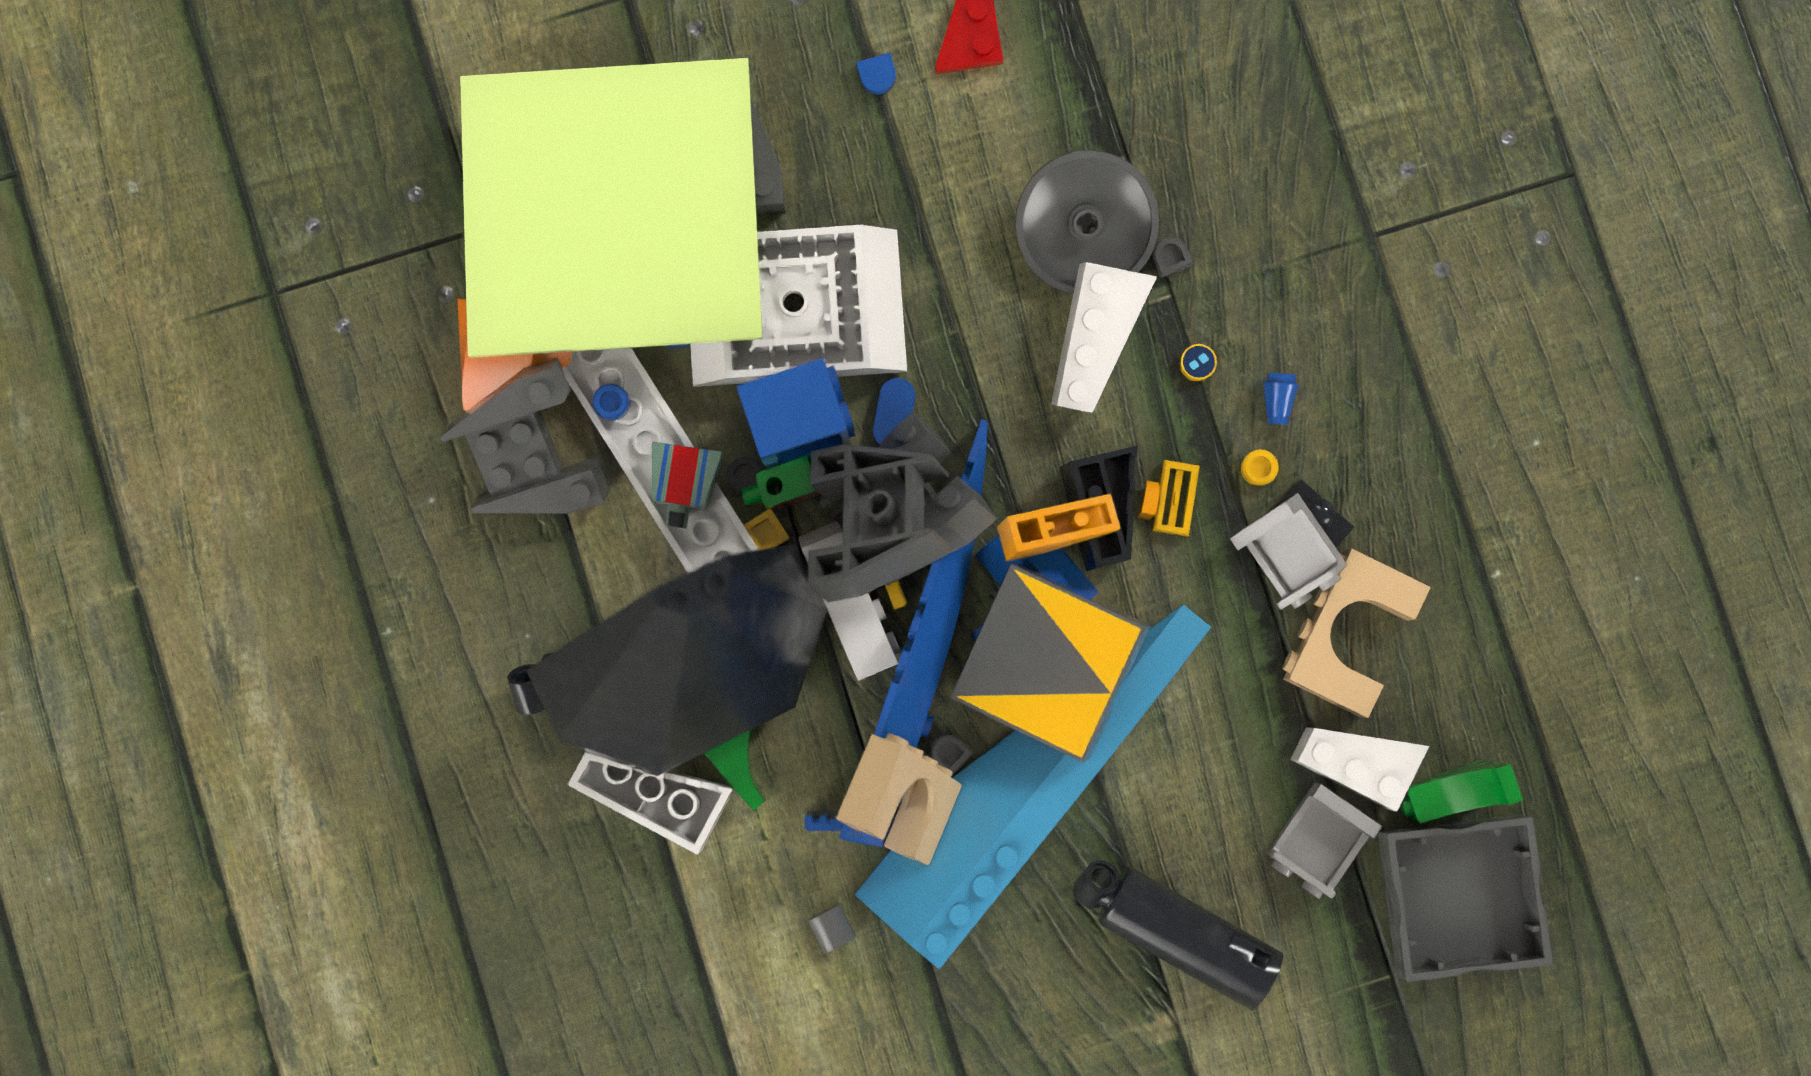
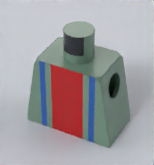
M652 442V500L658 504L668 505L665 526L687 529L690 509L707 510L724 461L722 452Z

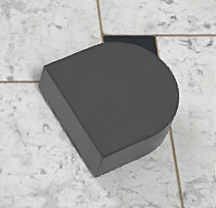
M1176 237L1161 239L1153 249L1152 262L1159 279L1194 265L1187 246Z
M954 735L938 737L933 742L930 750L931 758L938 761V765L953 772L952 775L974 753L960 738Z

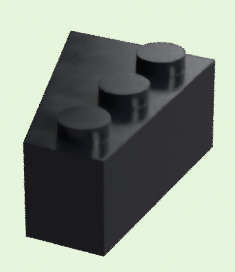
M1138 446L1069 461L1059 467L1068 503L1111 494L1121 528L1118 531L1079 542L1086 572L1131 560L1134 517L1132 503L1136 484L1134 469Z

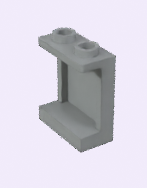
M1298 493L1230 538L1237 550L1247 546L1282 598L1277 603L1280 610L1289 604L1294 609L1301 606L1313 597L1310 591L1318 586L1322 591L1330 588L1341 580L1338 573L1347 566L1345 560Z
M1314 783L1266 855L1274 859L1271 866L1284 876L1290 878L1292 873L1304 880L1301 887L1318 899H1320L1322 894L1332 899L1336 894L1333 891L1367 839L1369 837L1374 838L1382 826L1322 784Z

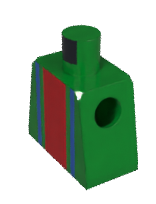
M806 455L756 473L757 484L741 489L746 507L750 509L764 504L766 509L778 510L821 497L822 495L810 484L811 456ZM782 482V491L779 493L778 485Z

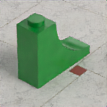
M753 728L704 754L754 811L767 799L755 781L750 763V743Z
M1479 760L1411 783L1399 808L1404 818L1409 817L1410 822L1421 824L1471 809L1493 805H1510L1522 801L1523 798L1511 764Z

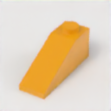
M1111 494L1007 516L997 526L1006 562L1040 555L1121 529Z

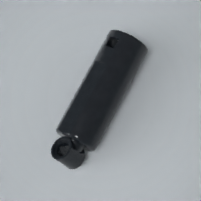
M1096 860L1087 866L1074 883V896L1081 905L1090 909H1097L1102 906L1098 921L1102 926L1252 1011L1262 1003L1276 980L1283 962V953L1132 867L1125 868L1119 875L1116 868L1109 862ZM1092 881L1096 882L1100 888L1095 886Z

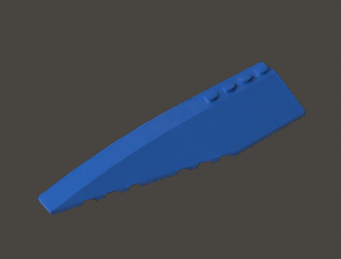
M981 419L961 478L980 495H982L988 421ZM974 540L932 562L918 609L915 612L907 641L902 650L874 735L886 739L887 734L890 733L909 742L908 745L915 748L918 745L920 736L928 737L934 719L933 716L928 715L953 637L970 568ZM892 818L884 840L853 829L846 824H843L839 839L883 847L895 819Z

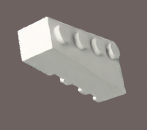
M1088 262L1079 264L1051 405L1093 412L1157 278L1156 276Z
M837 521L798 537L807 563L809 561V551L843 545V532ZM868 593L863 596L827 602L823 599L858 681L898 664L894 653L899 652L900 648L892 631L885 634L880 621L887 617L879 599L871 601Z
M585 752L568 783V786L695 854H699L703 850L735 790L730 785L670 770L655 776L589 752Z

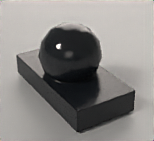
M1302 479L1298 480L1275 506H1279L1298 493L1335 547L1355 528L1335 510L1329 501L1318 495Z

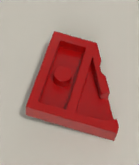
M956 0L935 65L936 75L1003 64L994 0Z

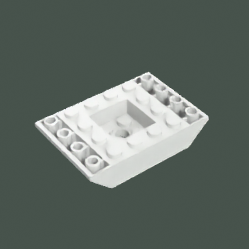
M849 225L757 232L763 339L690 344L693 387L748 383L824 358L826 367L834 365L838 377L907 372L897 230L867 225ZM792 293L801 295L804 299L803 307L797 312L786 310L783 302L787 295Z

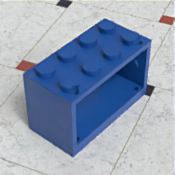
M824 358L737 386L760 459L767 469L806 455L811 456V451L844 444L851 445L849 438L856 436L846 401L843 399L834 365L826 367Z

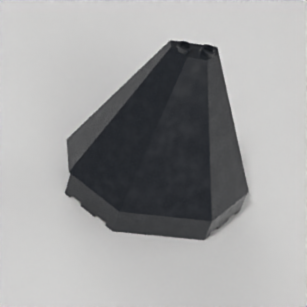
M796 544L724 555L648 591L528 669L527 673L559 739H561V744L659 776L795 708L828 609L822 597L808 586V568Z

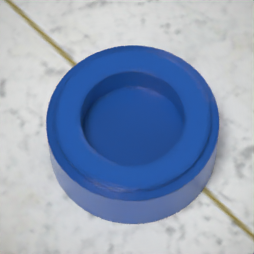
M605 384L594 393L593 408L603 419L616 421L628 413L630 398L628 393L619 385Z

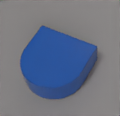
M890 52L856 62L861 83L869 93L881 95L893 88L896 80V71Z

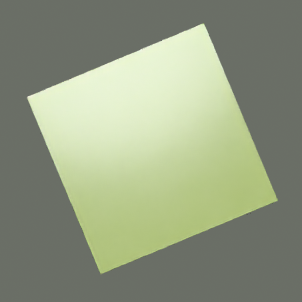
M748 58L460 76L467 346L469 358L763 339Z

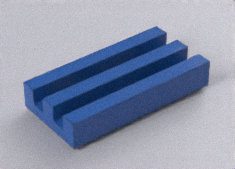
M808 811L805 815V829L807 831H840L844 823L836 819L839 812L835 814V819H830V812L826 811L821 813L820 819H816V811Z

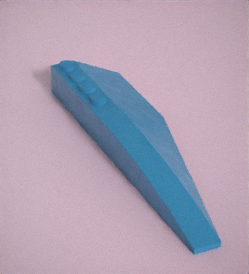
M1183 604L1149 629L1130 673L1118 688L1114 697L1112 712L1090 759L1084 763L1015 730L958 774L954 775L952 778L962 784V787L930 865L922 864L890 850L855 893V896L910 946L940 969L1123 742L1207 634L1211 626Z

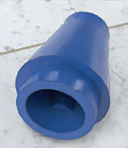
M1267 373V381H1263L1267 423L1288 425L1299 384H1296V375Z

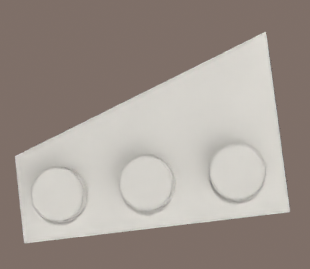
M1306 727L1290 760L1385 809L1397 812L1429 746Z

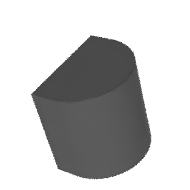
M840 903L807 920L823 953H828L856 937Z

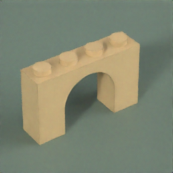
M1354 549L1344 551L1343 555L1340 554L1347 563V566L1338 573L1341 580L1325 591H1322L1321 588L1318 591L1313 605L1317 606L1312 619L1306 618L1298 633V637L1302 639L1296 652L1290 651L1283 664L1282 669L1287 671L1283 680L1360 718H1369L1384 685L1348 668L1337 658L1330 639L1333 621L1345 606L1356 601L1371 603L1406 621L1415 620L1431 587Z
M890 733L887 734L886 739L872 734L836 819L853 829L884 840L902 798L898 813L884 846L899 855L929 866L962 784L951 778L953 773L951 770L938 765V761L923 755V751L908 745L909 742Z

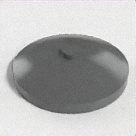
M1100 150L1071 151L1045 163L1032 175L1025 185L1016 208V239L1024 259L1038 277L1058 290L1074 294L1079 264L1088 262L1137 273L1144 267L1153 252L1159 232L1157 201L1152 188L1144 176L1126 160Z

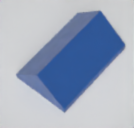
M998 534L975 554L1000 586L1010 565L1021 564L1065 585L1074 593L1089 600L1099 593L1063 548L1006 562Z

